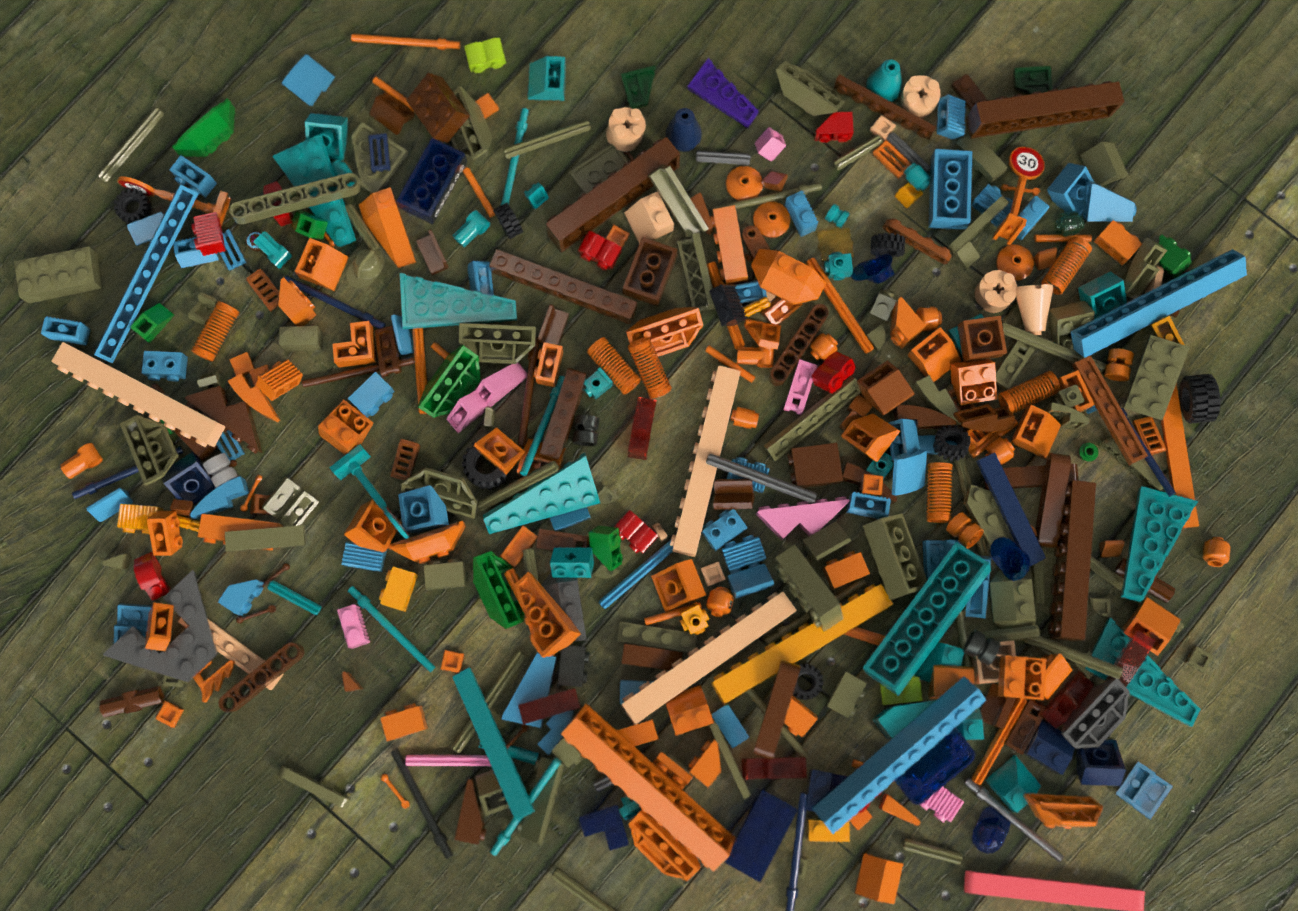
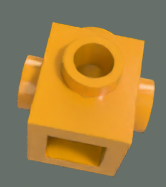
M697 602L679 610L683 618L680 620L684 631L688 630L690 634L698 635L703 633L705 628L708 627L706 621L709 620L705 609H700Z

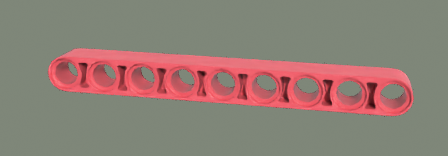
M965 871L964 892L1124 911H1144L1145 891Z

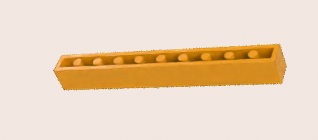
M872 584L864 589L865 593L861 596L857 593L847 599L849 603L844 606L840 603L844 619L825 632L821 627L817 628L814 623L811 625L805 623L798 628L799 632L792 635L790 632L781 638L782 642L776 645L773 642L764 648L766 651L760 655L756 652L749 656V661L743 665L739 662L731 667V672L727 674L721 672L713 677L715 681L711 685L723 705L777 674L781 660L794 664L847 633L850 629H854L891 607L893 602L889 599L881 584L878 586Z

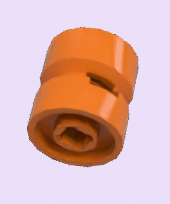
M1110 349L1107 358L1109 364L1106 365L1104 377L1119 382L1129 381L1131 374L1129 366L1133 364L1134 353L1125 349Z
M961 512L949 522L946 531L954 538H958V542L969 549L979 541L984 530L976 523H971V519Z

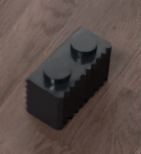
M721 284L709 291L721 326H735L747 319L743 309L744 306H741V299H739L740 296H738L737 289L735 288L736 285Z

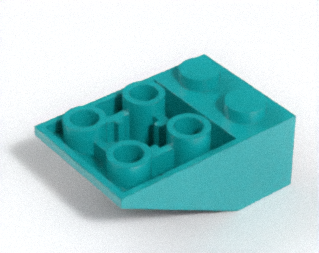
M936 700L887 707L872 720L887 739H893Z

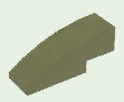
M969 133L954 143L958 150L972 151V167L976 172L980 171L989 183L1004 174L1008 168L978 138L970 139Z
M1148 237L1136 253L1124 282L1126 296L1132 299L1139 297L1160 269L1156 265L1167 252L1162 245Z
M930 375L913 385L920 398L930 409L956 420L953 413L958 412L946 388L938 391ZM956 420V426H960L961 424Z

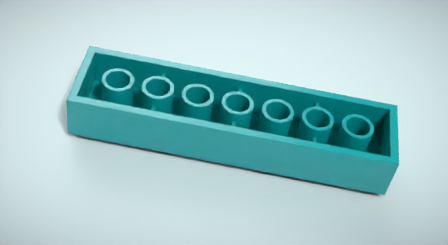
M956 542L863 666L866 674L899 696L990 573V563Z

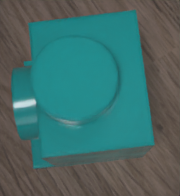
M600 367L585 380L583 391L588 397L593 396L596 400L613 386V381ZM599 381L600 384L599 386H594L593 382Z
M884 452L878 462L872 460L866 471L872 475L883 476L884 479L894 465L891 456ZM881 462L884 465V468H879L878 463Z

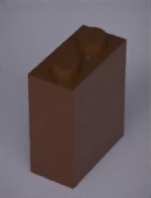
M837 443L791 448L790 454H787L788 465H792L793 473H790L791 484L801 488L839 484L843 481Z

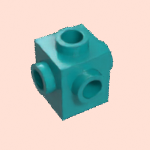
M833 252L831 255H828L827 260L824 261V272L828 273V279L833 278V280L838 281L843 280L845 277H851L853 272L851 253Z

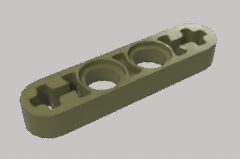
M1001 196L948 246V249L955 254L995 218L1009 202Z
M1107 436L1101 443L1107 452L1148 488L1158 491L1164 489L1153 471L1141 460L1128 465L1112 436Z
M282 765L278 776L341 808L347 809L351 798L288 766Z

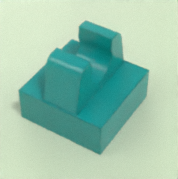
M539 182L531 185L532 188L530 190L524 191V195L534 209H537L549 199L548 194Z
M627 796L621 798L624 807L619 809L625 821L634 817L642 810L636 801L631 802Z

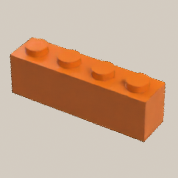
M735 205L713 209L714 216L710 217L713 227H716L717 233L714 234L715 245L719 244L720 251H717L718 262L723 264V269H720L721 279L726 280L727 285L748 282Z
M202 514L198 537L204 539L205 543L215 544L216 541H223V545H225V532L283 527V525L274 522ZM273 548L262 549V550L273 551Z

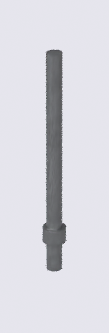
M969 777L964 781V784L975 792L977 798L987 802L1055 860L1060 862L1064 856L989 795V791L983 786L980 787Z

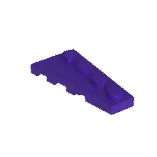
M708 58L687 89L749 128L759 111L743 94L741 95L737 91L733 83H730Z

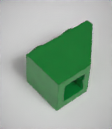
M301 209L295 211L291 223L294 231L314 239H323L328 225V221Z
M1161 234L1159 236V244L1167 252L1159 263L1163 270L1175 279L1192 264L1191 254L1187 249L1179 248L1174 239L1171 237L1166 238Z
M158 303L143 312L130 328L150 344L175 315L161 303Z
M598 525L589 532V541L593 554L609 571H613L622 564L623 560L619 528Z

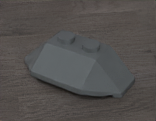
M551 572L541 585L580 631L581 635L573 642L587 640L578 578H552Z
M1112 678L1093 687L1065 716L1061 734L1076 749L1099 747L1125 719L1130 691L1117 678Z

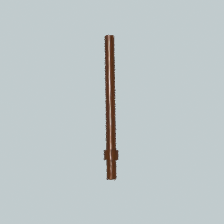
M537 337L535 347L528 352L529 366L518 438L519 447H525L534 385L533 375L536 363L539 361V341Z
M414 356L399 359L400 366L415 364ZM379 364L302 380V384L305 388L380 372Z

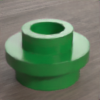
M1084 443L1080 446L1079 456L1082 460L1091 462L1098 457V448L1093 443ZM1087 449H1090L1092 451L1091 455L1087 454Z

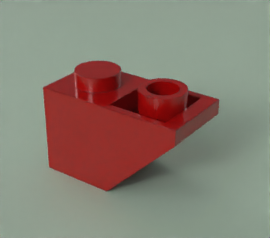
M833 113L816 130L814 141L826 143L830 140H838V142L851 140L854 133L853 113Z

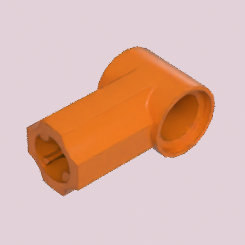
M762 346L757 348L738 347L737 364L772 368L774 367V349H765Z
M88 443L80 447L76 455L60 466L63 473L69 479H72L85 469L99 465L103 459L93 443Z

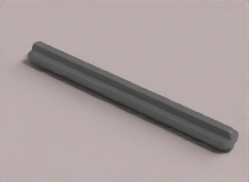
M709 454L706 463L708 465L746 479H751L756 483L813 503L816 499L817 494L815 492L713 454Z

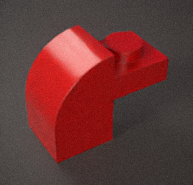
M153 552L134 559L133 569L139 586L142 590L145 589L153 601L169 593L170 588L161 575L162 566L157 558L153 556Z

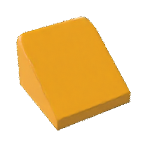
M908 182L900 188L895 198L905 208H909L924 193L921 190L917 191Z

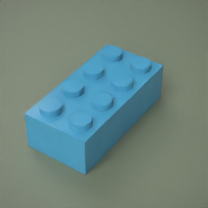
M935 149L931 156L930 165L931 184L928 228L966 230L971 221L972 151Z

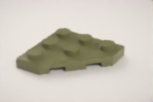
M361 122L351 138L360 186L372 194L384 188L407 156L408 151L388 139L391 171L383 170V172L376 171L372 173L368 135L380 133ZM381 138L383 165H386L383 138ZM373 139L375 165L379 166L377 141Z
M969 485L964 505L968 511L970 510L975 519L974 523L984 530L983 536L988 543L987 547L991 553L1006 558L1012 557L1015 541L991 491ZM1019 501L1023 509L1024 502Z

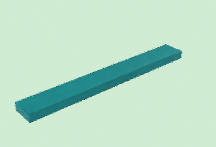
M469 667L452 678L514 819L518 821L535 810L475 675Z

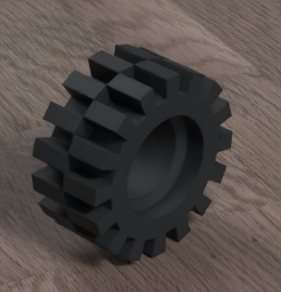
M127 189V193L123 190L121 192L122 196H116L119 200H114L116 204L114 210L125 223L130 224L146 216H151L149 211H152L150 207L152 204L141 191ZM133 201L139 202V208L136 212H127L129 203Z
M507 202L494 209V213L509 239L523 233L516 215Z
M894 233L875 234L871 237L870 253L880 258L903 256L905 254V238L899 234L894 235Z
M948 425L947 428L943 426L937 431L933 448H935V453L938 452L939 457L943 455L944 460L950 458V461H953L955 458L958 461L960 457L963 459L967 455L971 438L968 436L967 431L963 432L964 429L962 427L957 429L958 426L954 425V428ZM946 441H954L958 445H950Z
M801 664L799 665L801 668L798 678L802 674H807L812 678L813 683L809 689L803 690L796 682L793 696L801 700L813 699L822 691V685L824 684L823 676L815 666Z

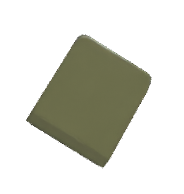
M970 241L962 246L953 256L966 270L980 258Z
M121 554L104 560L102 564L108 567L127 570L131 555Z

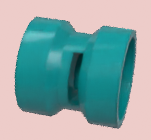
M834 203L827 213L825 220L828 222L834 221L835 226L841 229L850 213L846 210H840V207Z

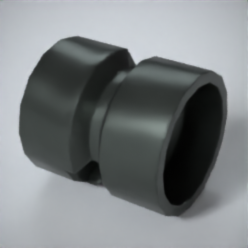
M576 415L574 427L577 430L573 432V444L596 446L598 441L596 430L599 429L600 419L590 415Z
M974 629L964 645L963 652L971 657L978 656L980 662L990 665L995 659L1001 643L993 638L986 639L985 634Z

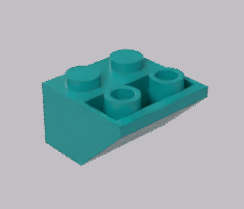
M546 56L529 64L528 100L565 101V57Z

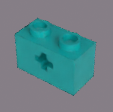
M554 548L550 560L552 578H591L594 566L592 548Z

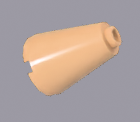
M1053 285L1016 287V299L1025 331L1034 335H1041V331L1046 330Z

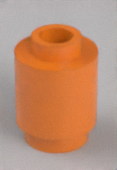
M737 407V410H732L730 421H734L733 425L748 429H751V427L756 428L759 413H755V410Z

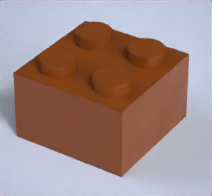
M1001 316L965 320L957 325L964 362L997 358L1007 354Z

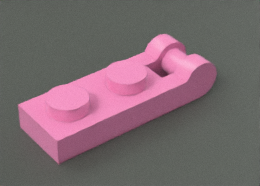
M799 360L783 409L784 411L789 412L791 410L796 412L797 415H802L813 382L811 376L818 365ZM793 398L800 400L799 405L792 403Z

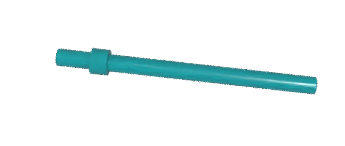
M526 108L521 109L520 118L516 124L515 129L517 132L514 145L522 142L524 132L527 130L528 124L526 121L529 110ZM519 155L511 157L501 205L506 202L509 204Z
M559 376L556 386L552 388L551 398L520 470V474L523 476H527L550 421L564 382V376Z
M354 586L349 588L348 592L358 601L357 604L362 609L365 608L430 673L436 668L370 603L371 600L366 595L363 596Z
M554 758L528 795L532 804L561 764L558 758ZM513 817L505 830L499 833L496 843L490 850L492 855L496 856L503 845L509 842L512 832L522 818L516 821Z

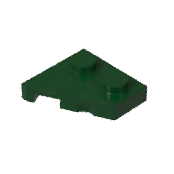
M655 65L621 74L630 108L637 109L648 106L655 75Z
M1051 66L1014 68V88L1029 95L1036 91L1044 93L1052 90Z

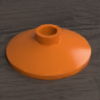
M737 167L727 177V191L737 201L758 197L763 187L761 183L762 177L752 167ZM746 179L748 180V183L743 184L742 180Z
M766 202L756 209L753 217L754 226L765 237H779L789 228L790 214L782 204ZM774 215L776 219L771 220L769 216Z
M1014 244L1004 247L999 252L996 265L998 270L1011 273L1015 281H1019L1030 275L1034 267V259L1028 249ZM1014 258H1018L1020 263H1016Z

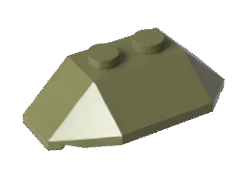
M784 61L776 69L783 95L791 102L803 108L805 112L813 116L835 113L845 104V101L841 99L840 95L833 88L807 70L791 65L787 61Z
M459 86L453 93L470 117L451 140L457 155L475 160L489 149L493 137L480 106Z
M459 323V343L477 354L479 362L517 364L535 347L536 327Z
M140 415L120 423L144 485L147 486L163 478L178 457L167 427L162 423Z
M424 468L402 482L401 493L430 485L446 505L447 511L473 519L476 517L478 502L465 480L461 477Z
M1025 562L1004 563L1002 568L989 582L993 623L1000 629L1035 625L1036 614L1033 586Z

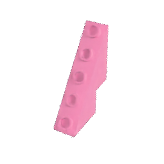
M517 363L511 364L483 379L474 392L458 400L446 420L457 433H460L485 412L486 407H492L525 380L527 372Z
M837 497L835 501L828 502L827 499L816 500L814 504H808L807 501L798 502L797 506L789 507V504H780L778 508L770 509V506L759 507L756 515L782 541L797 525L808 536L820 531L850 500L846 497Z

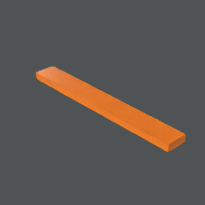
M1176 383L1164 418L1161 420L1170 483L1176 492L1174 495L1195 500ZM1196 506L1183 528L1199 527Z

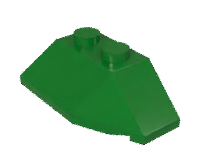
M227 98L191 126L178 139L177 143L172 146L179 156L206 157L208 154H212L222 142L227 141L234 132L235 107Z
M464 345L450 353L425 386L418 408L433 418L451 413L458 400L472 393L481 380L479 356Z
M490 551L473 558V582L489 617L503 628L508 629L524 622V612L504 575L507 570L513 569L512 565Z

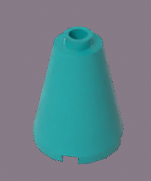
M892 59L884 61L869 75L866 81V89L890 102L898 99L902 92L899 63Z

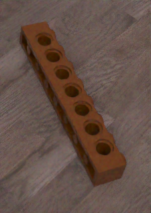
M496 249L489 265L491 272L629 325H631L637 310V302L498 249Z

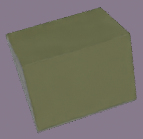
M1101 142L1079 155L1083 166H1086L1093 181L1101 186L1128 177L1115 144L1112 142Z
M834 522L804 539L803 543L810 560L816 561L849 543L851 540L840 525Z

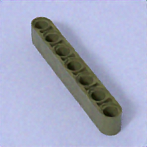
M346 173L238 201L230 206L229 212L234 222L246 224L354 196L360 192V182L356 174ZM349 182H355V183H356V184H355L354 186H352V187L347 186V184H348ZM330 187H337L336 191H329ZM313 191L319 192L317 196H310ZM294 196L300 197L298 201L291 200ZM275 201H281L279 206H273ZM263 206L260 211H254L255 207ZM237 211H244L241 216L235 215Z

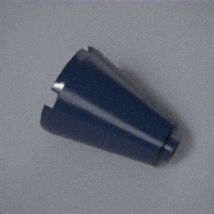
M682 108L676 112L667 125L665 135L678 151L686 152L691 151L700 143L702 129L693 112L688 108Z

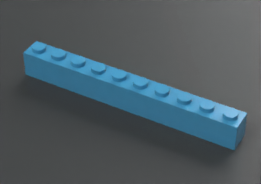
M181 184L178 186L94 352L95 356L110 363L114 362L199 193Z
M1232 249L1071 331L1074 350L1086 358L1247 275L1246 257Z
M964 676L814 806L812 810L834 834L926 752L948 735L957 725L964 721L973 711L979 708L986 701L980 690Z

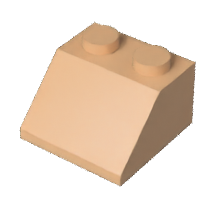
M658 191L641 198L624 212L639 244L642 237L654 240L674 231V223Z

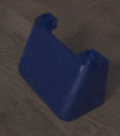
M955 727L894 782L913 804H922L970 765L975 758V752L961 732Z

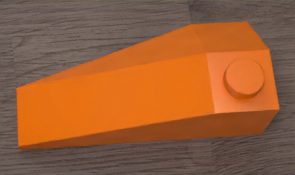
M391 187L372 193L358 205L365 225L398 268L415 263L416 260Z
M527 572L514 584L520 605L523 607L526 616V625H528L531 633V642L542 658L568 647L581 635L569 616L530 572Z

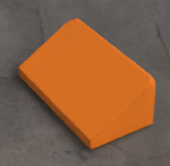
M777 296L770 303L769 307L762 309L760 312L769 323L779 325L803 304L793 305Z

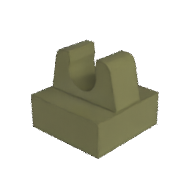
M218 370L199 375L197 379L199 388L202 387L205 391L209 389V385L220 386Z

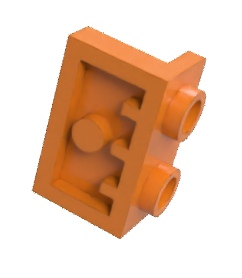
M662 752L652 762L681 789L693 778Z

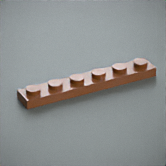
M1088 356L1075 362L1072 365L1074 370H1079L1096 409L1128 465L1146 458L1148 455L1092 357Z

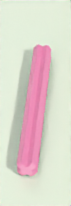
M406 755L405 764L407 766H491L487 755Z

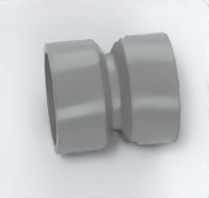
M226 453L214 456L203 463L206 472L213 475L211 480L216 488L227 481L239 477L235 469L229 467L231 462Z

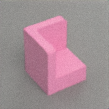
M770 127L755 142L758 154L770 161H773L786 146L783 136Z

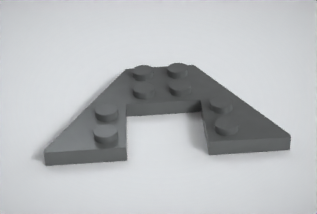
M192 570L163 597L169 605H174V610L189 625L167 646L165 651L160 653L158 650L145 649L146 638L136 627L132 626L103 655L185 682H189L218 655L212 630H210L205 605L202 601V594L195 576L196 573Z

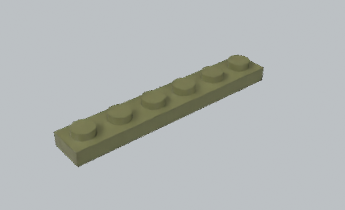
M853 376L847 378L839 389L832 394H827L767 442L764 448L774 462L859 395L861 392L856 378Z

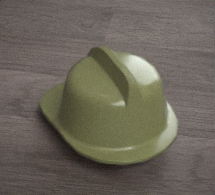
M369 248L358 252L346 271L348 283L356 289L369 287L385 266L383 254L378 250L373 251Z

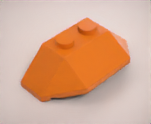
M759 249L751 264L760 288L793 305L818 300L826 285L823 278L812 267L777 250Z
M698 307L674 308L639 320L626 331L629 344L638 339L650 337L656 350L655 352L659 357L690 346L699 330L703 327V322Z
M459 521L391 543L388 547L416 563L424 564L430 562L432 557L438 556V558L448 556L449 552L454 550L466 525L463 521Z
M1025 793L1024 795L1035 816L1043 822L1044 826L1049 828L1060 826L1071 829V827L1096 826L1103 806L1092 797Z
M641 810L629 822L635 847L663 874L688 881L701 868L698 857L690 853L679 840L674 839L664 826L657 824L655 818L649 813Z

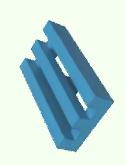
M229 229L223 233L224 244L234 264H230L225 252L220 254L228 270L231 271L247 262ZM226 237L230 238L240 261L237 262Z
M227 430L238 453H235L224 432H222L221 437L232 456H228L220 440L216 444L221 453H226L231 461L242 456L245 452L239 442L231 437L233 433Z

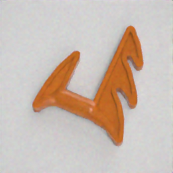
M229 660L208 679L204 680L200 673L212 664V661H210L193 678L201 689L202 702L206 703L214 686L215 691L220 690L224 677H230L235 663L234 660Z

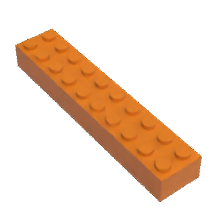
M585 704L561 733L565 741L576 747L579 753L584 758H588L597 770L605 773L614 785H618L627 797L635 800L644 812L654 817L657 824L664 826L671 836L684 844L690 853L695 854L705 867L715 871L730 856L736 837L589 705Z

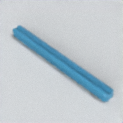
M671 540L600 599L599 604L602 608L606 609L671 554L673 552V546H670Z

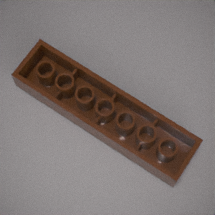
M1105 81L1098 85L1090 83L1078 88L1071 86L1064 90L1052 89L1044 93L1036 91L1030 95L1023 96V94H1017L1010 98L998 97L990 101L982 99L977 101L966 117L970 139L1110 118L1124 103V98L1119 81Z
M667 137L662 140L658 139L649 150H643L635 160L626 162L621 170L612 172L606 181L597 183L588 194H582L574 204L565 206L562 210L563 212L557 216H551L546 223L549 238L561 253L586 236L588 231H593L652 188L654 185L648 175L663 164L670 166L673 172L677 170L680 166V153Z
M1072 480L1067 484L1058 544L1054 548L1056 564L1053 565L1052 570L1055 581L1051 586L1053 603L1050 604L1049 612L1052 614V620L1048 625L1050 639L1073 642L1085 640L1096 483Z

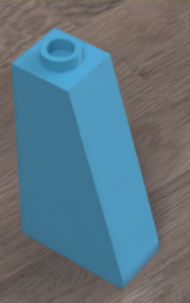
M539 653L535 655L502 715V720L542 728L557 657L542 658Z

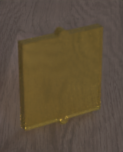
M850 228L817 232L819 242L817 248L820 249L821 262L826 261L828 255H831L833 252L851 253V257L854 258L852 247L854 242L851 240Z

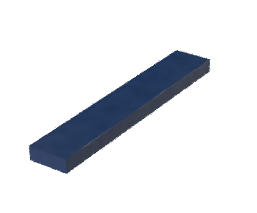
M996 453L977 460L976 462L1026 566H1032L1046 559Z

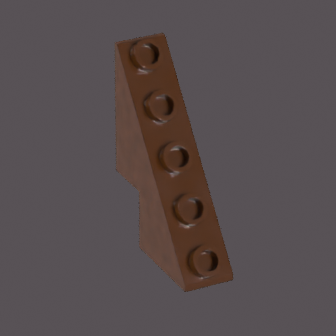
M571 368L567 369L540 455L559 460L572 430L575 413L581 402L587 373Z
M221 386L185 396V399L188 401L186 404L188 407L195 411L199 409L206 417L226 426L224 432L226 433L229 430L233 433L231 437L239 443L242 441L248 444L246 448L253 453H263L250 406L245 401L229 406L226 392Z

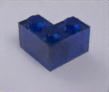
M618 804L579 816L584 837L604 831L610 851L629 845Z

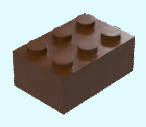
M431 73L426 74L406 99L433 139L448 143L470 117L445 80Z
M642 237L623 286V295L658 307L676 261L678 249Z

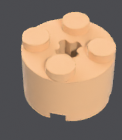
M927 76L911 77L905 84L900 97L901 108L921 119L932 114L940 99L939 83Z
M626 107L613 110L609 118L606 138L610 144L616 147L615 149L624 152L632 151L642 142L646 123L641 111Z
M1001 270L987 273L975 289L976 302L985 311L990 313H998L1006 309L1017 295V283L1014 276Z

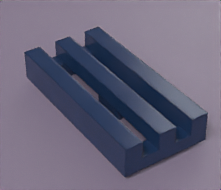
M387 133L368 135L372 173L376 171L383 172V170L391 171ZM381 138H383L386 165H383ZM373 139L377 141L379 166L375 165Z

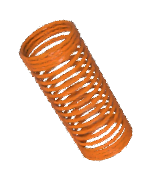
M1071 237L1041 281L1042 285L1049 284L1048 282L1059 288L1053 287L1052 293L1062 295L1078 272L1077 270H1079L1086 257L1092 251L1091 245L1080 237ZM1073 242H1076V243H1078V244L1084 246L1088 251H1086L1083 247H1081V246H1079V245H1077V244H1074Z
M217 301L216 307L212 310L213 313L209 316L210 319H207L208 322L204 325L205 328H202V334H199L200 337H197L199 340H196L197 343H194L195 346L191 349L193 353L213 362L216 356L213 353L217 354L215 350L219 351L216 347L221 348V342H224L223 339H226L224 336H227L226 333H229L227 330H231L229 327H232L231 324H234L232 321H235L234 318H237L239 315L238 310L221 301Z
M602 337L589 347L587 354L612 379L616 387L620 389V392L627 394L640 383L641 378L638 374H635L636 372H633V369L629 367L627 362H624L625 359H622L620 354L615 352L616 349L611 347L608 340Z
M650 337L638 339L628 345L627 348L632 353V359H635L633 362H635L636 368H638L648 396L654 399L670 392L672 387L668 383L669 380H667L666 374H664L665 371H663L661 362H659L660 359H658Z
M1047 371L1040 376L999 393L998 400L1001 407L1006 406L1014 414V412L1016 413L1020 409L1023 410V408L1029 407V405L1041 402V400L1057 394L1061 391V386L1056 375L1052 371Z
M932 462L927 466L929 473L927 474L928 503L926 505L928 510L926 511V521L948 523L951 521L950 512L952 510L949 509L951 508L949 505L952 504L950 502L952 500L949 498L952 497L950 496L952 494L950 492L952 491L950 489L952 482L949 481H952L951 471L953 470V465L950 463Z

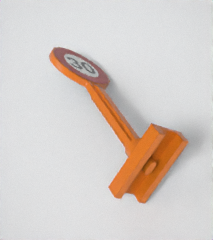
M1018 147L1009 156L1011 170L1019 178L1010 213L993 236L994 240H997L998 237L1007 239V245H1011L1026 226L1027 219L1018 216L1027 179H1036L1045 169V162L1042 156L1029 147Z
M120 176L117 180L121 186L132 191L137 189L146 196L157 195L169 201L174 196V193L156 190L133 178ZM220 191L216 205L195 200L192 208L205 211L206 214L217 212L222 226L231 198L228 197L227 192Z

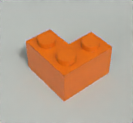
M369 321L350 323L351 342L333 344L334 363L339 368L376 363L372 324Z

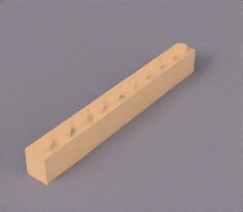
M62 342L51 361L58 365V370L66 374L69 371L72 372L73 378L81 382L84 379L87 380L88 386L96 390L99 387L104 389L102 391L103 394L111 398L114 395L119 397L117 401L126 406L130 403L134 405V410L142 414L146 411L149 413L148 417L157 422L160 419L165 421L164 426L172 430L180 429L179 434L189 439L191 436L197 438L195 442L204 447L207 444L215 447L226 427Z
M718 366V370L713 371L711 382H714L713 389L709 388L706 399L710 400L708 407L704 406L702 418H705L704 425L700 424L698 436H701L700 442L695 443L693 454H696L695 461L690 462L688 472L692 474L690 480L686 479L684 490L687 491L686 498L682 497L679 507L683 511L681 517L677 516L675 527L678 528L677 535H672L670 543L675 553L691 557L696 556L717 470L716 467L708 465L706 460L709 454L720 457L741 372L739 370Z
M773 593L767 598L768 602L762 605L760 602L751 609L753 613L748 616L743 614L735 620L737 622L736 625L733 627L727 625L720 630L721 635L716 639L712 636L703 642L705 644L703 648L699 650L696 647L688 653L689 657L683 661L680 658L672 664L673 669L668 672L663 670L655 676L657 678L656 681L651 684L649 681L639 687L641 691L636 695L630 693L624 697V703L621 706L635 725L796 612L797 610L785 593Z

